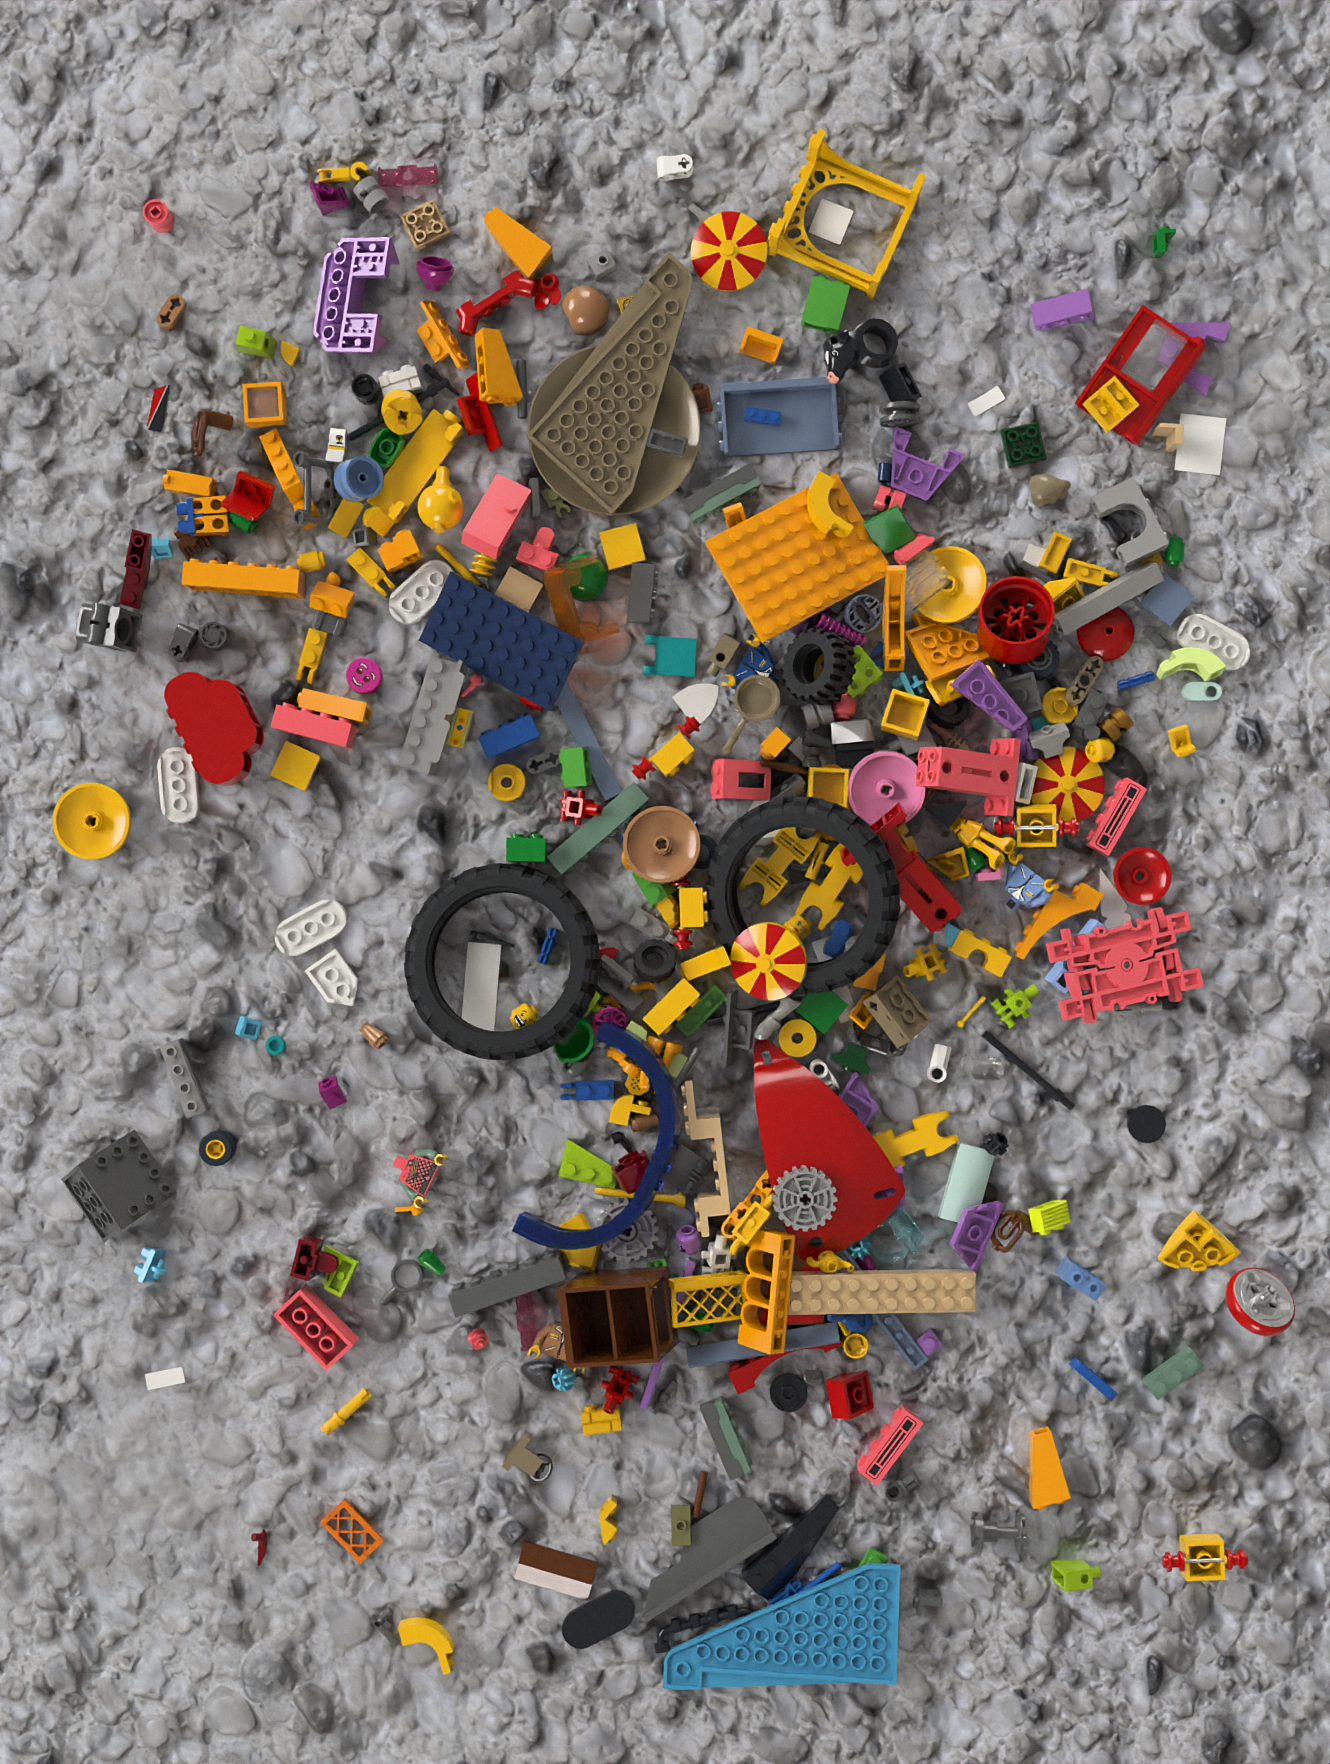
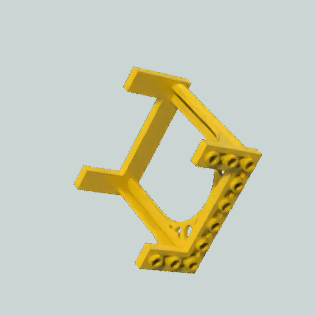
M819 128L817 134H812L806 157L808 162L806 167H801L798 175L800 177L799 183H794L790 193L793 196L784 205L782 212H785L783 218H778L777 223L773 222L768 233V254L776 257L778 253L836 280L844 281L848 285L866 292V298L873 301L918 201L926 175L919 173L912 190L860 168L839 156L827 144L825 140L826 131ZM816 171H821L824 174L825 181L823 183L816 181L814 177ZM829 172H831V175H835L836 177L834 179H830ZM810 179L812 184L815 186L813 190L808 189V187L810 188L811 185ZM833 184H850L905 208L881 263L879 262L873 276L823 254L808 239L804 227V213L811 198L821 189ZM801 201L805 202L804 206L800 205ZM795 218H799L798 224H792L795 222ZM792 229L801 231V235L794 239L789 238L787 234ZM802 240L805 241V246H802L801 243L797 245Z

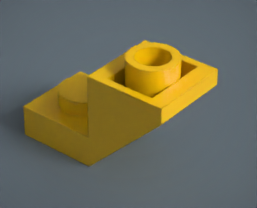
M612 1494L600 1508L599 1512L602 1541L604 1544H607L609 1540L613 1541L619 1532L617 1531L618 1523L609 1517V1515L613 1516L618 1509V1506H616L618 1499Z

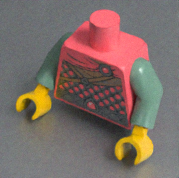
M432 1149L412 1152L408 1160L397 1155L392 1166L402 1170L399 1176L401 1186L408 1197L414 1202L416 1208L423 1210L421 1202L428 1203V1199L423 1197L426 1195L439 1167L446 1166L442 1159L448 1158V1155L440 1154Z

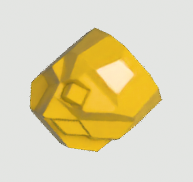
M670 894L656 903L655 906L669 927L675 928L680 921V907Z

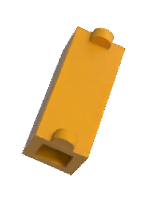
M167 469V473L163 476L162 484L168 492L201 498L215 495L217 481L212 477Z

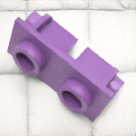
M1030 721L1024 722L1014 731V738L1021 739L1019 762L1038 759L1037 749H1033L1028 741V733L1033 732Z

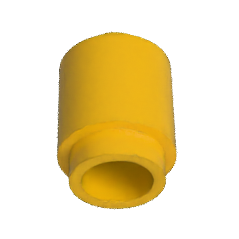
M315 550L302 553L297 558L298 568L303 570L304 573L320 570L322 567L327 566L323 551Z

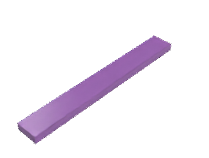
M688 1258L682 1277L693 1275L696 1266L695 1259ZM678 1292L676 1294L678 1303L681 1304L684 1301L686 1293ZM664 1358L652 1365L640 1401L641 1408L648 1409Z

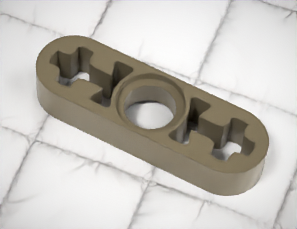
M1092 656L1084 662L1065 693V701L1069 705L1075 706L1085 699L1104 667L1103 660L1100 657ZM1095 662V666L1097 668L1093 669L1091 672H1087L1092 668L1091 663ZM1081 676L1088 678L1087 686L1080 683ZM1078 689H1080L1081 691H1079L1076 695L1078 699L1073 700L1072 694L1075 693Z

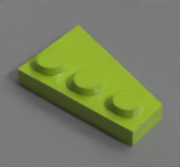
M567 1138L559 1172L560 1177L615 1189L617 1181L611 1170V1164Z

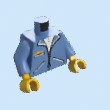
M1016 850L1009 853L1008 859L1010 863L1005 890L1012 897L1005 905L1015 911L1021 903L1028 909L1046 904L1053 894V890L1058 889L1059 885H1052L1054 879L1044 881L1023 863L1019 864L1018 861L1023 859V854H1019L1016 858Z

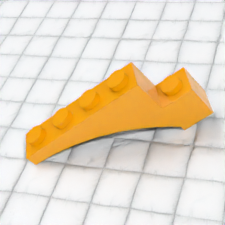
M275 428L259 436L279 483L292 503L294 510H303L304 483L279 432ZM311 498V515L321 517ZM308 523L304 528L307 531L317 524Z
M906 565L886 566L882 615L884 671H904Z
M1080 883L1079 886L1076 885L1071 892L1072 898L1058 890H1053V894L1048 902L1035 909L1031 925L1027 924L1023 931L1024 937L1022 941H1018L1013 949L1015 951L1014 956L1024 960L1031 947L1050 928L1072 915L1087 910L1095 911L1104 894L1085 883Z

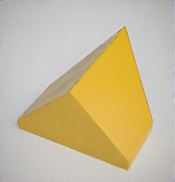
M958 847L926 859L930 866L944 874L951 881L969 876L963 847Z

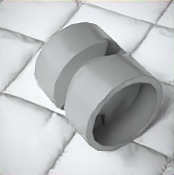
M373 176L365 177L359 181L353 190L358 199L364 201L363 205L370 214L379 212L389 202V197L383 189H379L380 186Z
M808 704L801 706L808 730L818 728L820 723L823 725L834 723L830 704L816 706Z

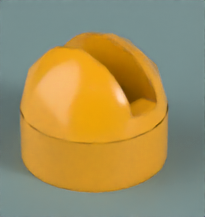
M331 571L325 583L338 587L341 579L336 573Z

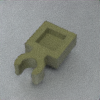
M550 487L540 492L550 509L557 508L556 513L560 519L563 518L560 514L562 509H566L569 514L571 513L570 507L563 504L565 500Z

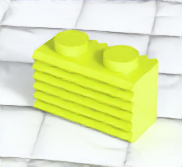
M1052 1200L1029 1208L1032 1232L1047 1235L1051 1233L1052 1229H1064V1225L1071 1222L1067 1201Z

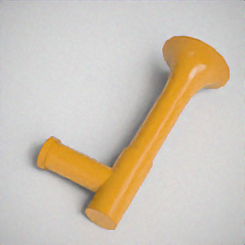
M643 981L630 987L635 993L645 989H653L656 992L655 984L648 981ZM612 996L602 997L605 1005L611 1003L612 1007L621 1008L619 1002Z

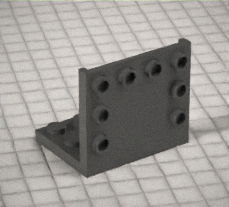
M135 1129L78 1164L61 1179L103 1243L177 1193Z

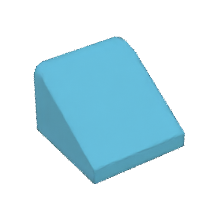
M945 923V943L947 946H952L960 929Z
M240 1016L235 1034L240 1037L257 1040L262 1022Z

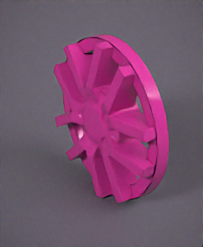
M616 1007L600 1008V1011L592 1017L593 1031L602 1038H613L620 1035L628 1023L625 1012L621 1008Z

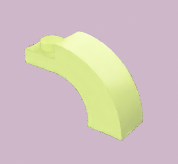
M1192 647L1181 648L1172 651L1170 658L1159 665L1160 667L1156 675L1161 680L1178 671L1190 670L1199 674L1207 682L1222 675L1226 665L1209 651Z

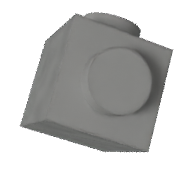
M607 248L587 259V265L596 281L617 270L616 263L618 261L614 253H609Z

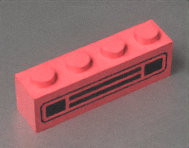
M1127 777L1118 780L1114 787L1116 791L1113 797L1109 796L1104 805L1106 807L1105 811L1097 816L1094 830L1091 829L1085 838L1087 840L1086 846L1104 856L1110 855L1147 788Z
M904 1405L893 1412L892 1420L881 1428V1435L877 1440L874 1439L870 1443L869 1451L866 1455L863 1454L857 1462L858 1471L877 1486L923 1425L922 1419Z

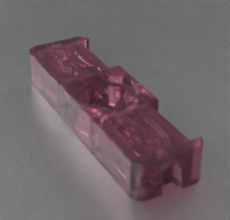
M436 164L432 167L401 165L398 166V169L381 170V167L378 168V182L381 187L438 183V168ZM406 171L413 172V177L410 180H405L403 174Z
M531 1292L515 1297L517 1329L520 1331L521 1345H523L520 1348L521 1351H527V1349L533 1347V1342L537 1336ZM522 1315H528L531 1318V1322L528 1325L521 1323L520 1318Z

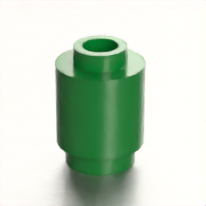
M231 512L228 518V522L233 527L247 534L255 532L259 524L257 520H247L234 512Z
M1170 537L1169 545L1164 552V562L1168 563V566H1180V563L1184 562L1185 543H1183V538Z

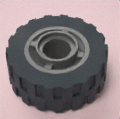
M1049 640L1046 648L1039 655L1042 658V662H1036L1033 659L1026 663L1017 664L1016 667L1019 669L1020 674L1033 671L1035 680L1043 681V679L1053 675L1060 662V653L1057 650L1058 647L1053 644V641Z

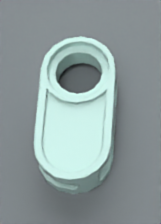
M1190 682L1183 686L1181 692L1184 699L1188 701H1214L1221 696L1222 690L1220 685L1214 682ZM1210 686L1216 689L1214 697L1207 695L1206 691Z

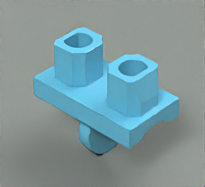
M908 671L900 673L899 677L892 681V684L896 690L905 687L907 693L919 696V694L925 692L922 685L925 684L926 680L919 681L917 674L912 676L911 679Z
M143 1248L141 1256L147 1260L145 1264L138 1263L134 1269V1273L139 1277V1282H153L154 1279H158L160 1274L165 1275L167 1273V1269L163 1267L165 1261L162 1260L166 1252L165 1249Z

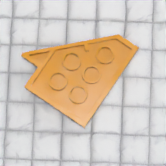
M917 612L912 613L911 618L917 627L905 631L904 639L930 682L967 669L976 660L980 659L982 662L993 659L982 649L977 634L949 624L934 622Z

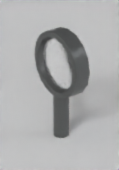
M403 1259L396 1263L391 1271L393 1286L379 1302L386 1306L398 1291L408 1293L419 1288L424 1278L422 1266L413 1259Z

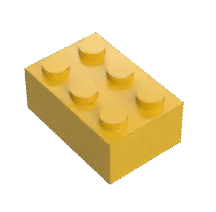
M683 977L643 1016V1020L658 1035L661 1033L665 1035L672 1028L671 1023L675 1019L679 1021L685 1016V1009L689 1005L694 1007L700 1001V992Z

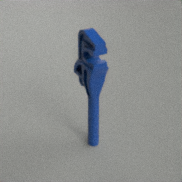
M838 1561L835 1562L808 1585L801 1586L799 1579H795L793 1582L789 1580L785 1584L784 1589L771 1598L769 1605L823 1583L842 1568L841 1564Z

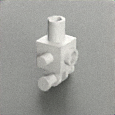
M717 1231L715 1242L708 1243V1250L701 1252V1258L706 1259L710 1266H701V1275L733 1271V1267L730 1266V1260L736 1259L737 1255L730 1254L727 1237L721 1231Z

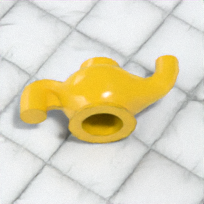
M829 1250L822 1252L818 1257V1261H815L812 1257L806 1259L809 1266L819 1267L826 1273H834L842 1268H846L849 1271L854 1270V1266L850 1262L842 1260Z

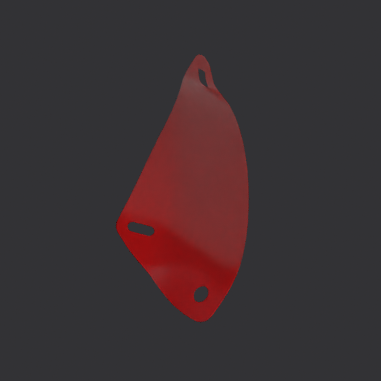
M767 1039L757 1040L753 1047L755 1103L760 1138L772 1190L774 1185H778V1177H784V1171L791 1172L794 1166L800 1169L801 1165H806L808 1169L813 1166L817 1169V1172L819 1170L823 1171L826 1175L825 1177L828 1176L832 1181L831 1185L836 1189V1192L833 1193L837 1197V1202H834L836 1210L831 1211L832 1218L830 1220L826 1219L823 1227L819 1224L817 1225V1230L813 1231L812 1228H808L807 1232H803L802 1228L796 1231L792 1225L788 1227L783 1222L786 1232L795 1235L794 1249L798 1257L804 1261L808 1257L816 1260L822 1252L829 1250L836 1253L843 1250L877 1228L899 1204L905 1194V1186L870 1132L851 1109L822 1080ZM769 1050L772 1062L769 1065H765L762 1052ZM889 1188L896 1190L892 1196L879 1200L874 1198L876 1192ZM806 1194L802 1195L803 1198L800 1197L802 1202H806V1199H809ZM820 1237L823 1243L820 1247L814 1248L809 1244L810 1239Z

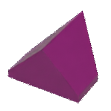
M309 181L312 193L323 216L350 205L343 187L337 188Z

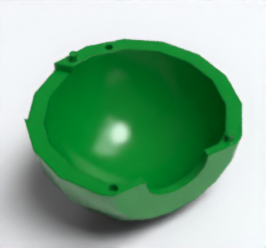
M591 553L579 554L565 562L560 568L559 581L561 588L567 596L575 600L589 601L595 599L604 591L607 585L608 572L606 566L599 557Z
M583 1017L564 1039L553 1045L559 1061L576 1062L590 1052L594 1044V1032L590 1023Z

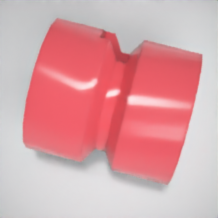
M154 199L145 204L143 216L153 230L159 233H166L172 229L174 216L165 203Z
M880 485L872 509L883 512L896 505L901 509L906 493L898 490L892 492L891 488ZM886 496L891 497L889 505L884 504Z

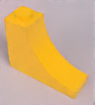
M722 945L681 962L682 967L678 969L682 978H687L690 981L714 970L729 966L731 962Z

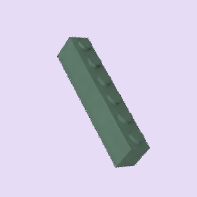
M633 782L603 808L601 816L591 818L547 858L562 875L564 873L569 875L576 869L574 865L579 860L584 862L591 856L589 852L593 848L598 850L605 844L604 839L608 835L613 837L620 831L618 827L622 823L627 825L634 818L633 814L637 810L642 812L648 806L649 798Z

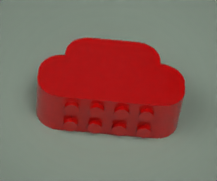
M186 672L171 679L164 691L165 702L168 706L166 711L177 725L175 726L179 737L182 736L185 741L183 746L187 754H191L193 758L191 763L195 771H199L206 781L221 786H230L245 779L252 767L250 755L256 753L261 748L264 741V732L243 689L227 680L216 679L212 681L195 672Z

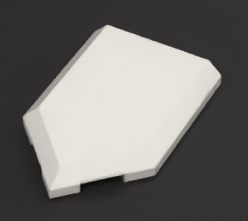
M335 948L306 969L305 972L327 1002L354 1006L358 978Z

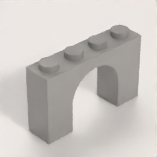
M1134 477L1092 496L1090 500V505L1098 519L1117 510L1126 509L1135 512L1143 522V533L1139 537L1118 546L1116 554L1124 569L1166 550L1170 541L1167 532H1163L1160 527L1159 517L1154 515L1151 510L1150 500L1148 498L1145 499L1142 493V485L1140 482H1136Z

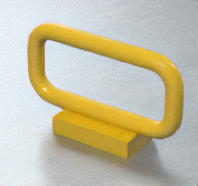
M773 1193L768 1196L762 1205L755 1201L733 1229L732 1233L737 1238L729 1249L731 1255L739 1254L772 1214L771 1212L774 1210L773 1204H775L772 1200Z

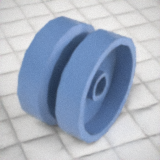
M367 456L346 460L339 464L334 472L335 488L339 495L347 501L358 502L373 498L379 494L383 487L384 476L381 467L375 460Z

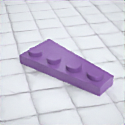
M980 659L976 660L950 684L951 687L1011 732L1018 729L1028 719Z

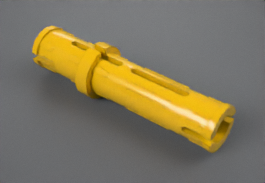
M364 1387L339 1411H335L333 1416L321 1426L322 1431H327L325 1434L329 1436L340 1424L343 1425L350 1415L372 1397L370 1391H367V1388Z

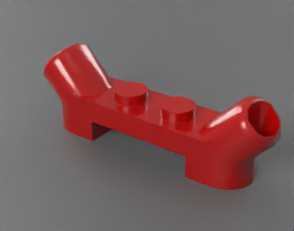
M517 270L503 278L506 286L475 306L471 300L462 304L456 310V314L460 318L458 328L460 333L466 336L475 335L479 319L484 316H490L496 308L507 305L515 296L533 298L536 293L535 281L525 279L521 271Z

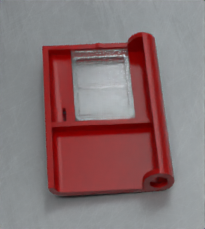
M1142 305L1075 404L1092 416L1082 404L1115 376L1138 402L1139 406L1111 430L1133 445L1139 446L1206 350V341L1199 336L1195 338L1188 336L1176 326Z

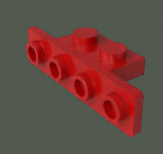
M474 373L466 379L470 396L458 398L457 403L468 436L484 434L490 452H493L501 447L503 443L490 404L487 401H481L479 398L478 373Z

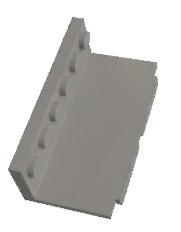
M435 656L430 657L398 766L436 776L453 714L457 707L468 670L467 665L463 661L459 660L458 663Z

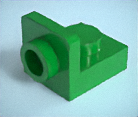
M1163 226L1155 231L1152 235L1153 258H1161L1168 250L1167 239H1171L1176 234V229Z

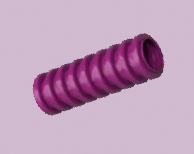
M824 613L820 614L815 621L814 628H821L842 635L850 642L853 648L856 645H860L863 648L865 645L866 637L864 635L861 636L855 630L851 631V628H846L844 624L841 625L839 621L836 622L835 619H831L830 616H826Z

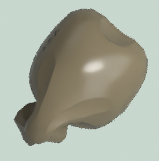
M1037 474L1030 478L1031 497L1036 506L1046 507L1055 503L1058 498L1067 499L1068 490L1071 487L1069 481L1058 479L1050 474Z

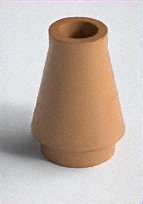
M368 1022L364 1023L360 1028V1031L373 1048L380 1049L388 1041L386 1033L370 1025Z
M656 1113L633 1115V1117L629 1118L633 1133L637 1132L639 1134L655 1125H659Z

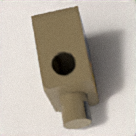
M723 633L708 659L711 661V664L706 672L717 677L721 668L725 670L742 642L727 633ZM720 653L725 655L723 661L718 659Z

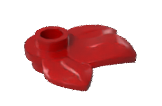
M548 273L541 279H535V308L537 310L543 309L549 303L557 305L561 299L557 276Z

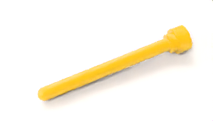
M596 1187L594 1190L597 1195L674 1203L679 1208H685L686 1194L683 1192L668 1195L640 1191L627 1194L622 1189Z

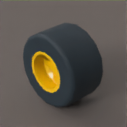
M212 1131L200 1141L198 1149L200 1157L208 1165H224L235 1155L236 1142L232 1135L226 1131Z

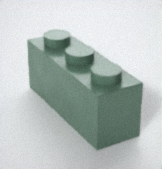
M1186 1346L1141 1380L1151 1394L1159 1400L1203 1368L1204 1365L1189 1346Z

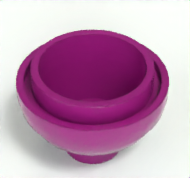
M426 256L416 262V271L419 277L426 283L425 288L429 290L439 291L441 285L448 282L454 274L455 268L451 262L440 257Z

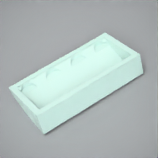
M958 1142L938 1213L940 1218L958 1222L964 1208L982 1204L994 1155H990L986 1149Z

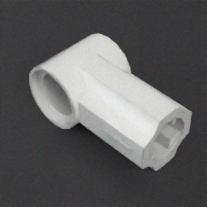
M939 1044L934 1045L930 1066L927 1069L929 1080L938 1083L945 1080L951 1047ZM936 1068L941 1071V1076L938 1079H934L932 1076V1072Z

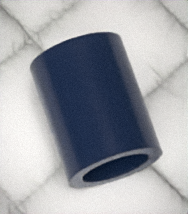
M878 464V482H891L892 464Z

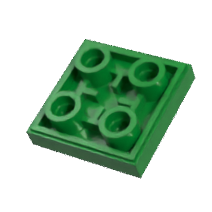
M898 505L864 522V527L874 544L880 547L884 555L916 539V535Z
M833 991L818 994L808 993L794 1010L825 1034L847 1008L848 1004Z

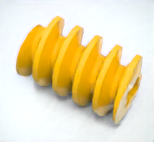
M478 552L480 555H474V559L478 562L471 563V566L475 569H469V572L480 577H493L489 569L495 570L491 563L498 562V560Z

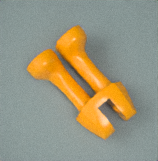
M649 1035L647 1042L651 1046V1051L645 1070L640 1071L639 1088L647 1090L650 1077L658 1079L655 1084L654 1093L661 1095L670 1080L667 1078V1073L675 1054L681 1053L683 1045L667 1041L659 1071L655 1072L665 1040Z

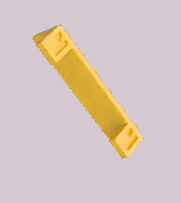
M433 409L384 475L383 487L379 494L367 499V502L373 507L379 506L385 515L398 524L437 468L465 432L463 427L457 422L453 424Z

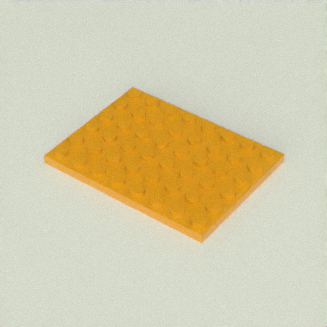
M837 472L829 476L836 480L829 492L828 503L831 510L838 517L854 526L846 538L837 536L832 529L827 534H824L816 527L807 509V492L809 489L807 487L705 542L762 643L885 578L886 566L890 565L880 547L874 544L864 527L865 521Z

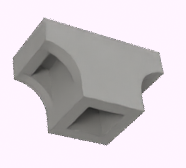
M1061 722L1051 726H1044L1039 730L1028 733V741L1033 749L1039 748L1046 759L1064 753L1063 742L1070 737L1065 723Z

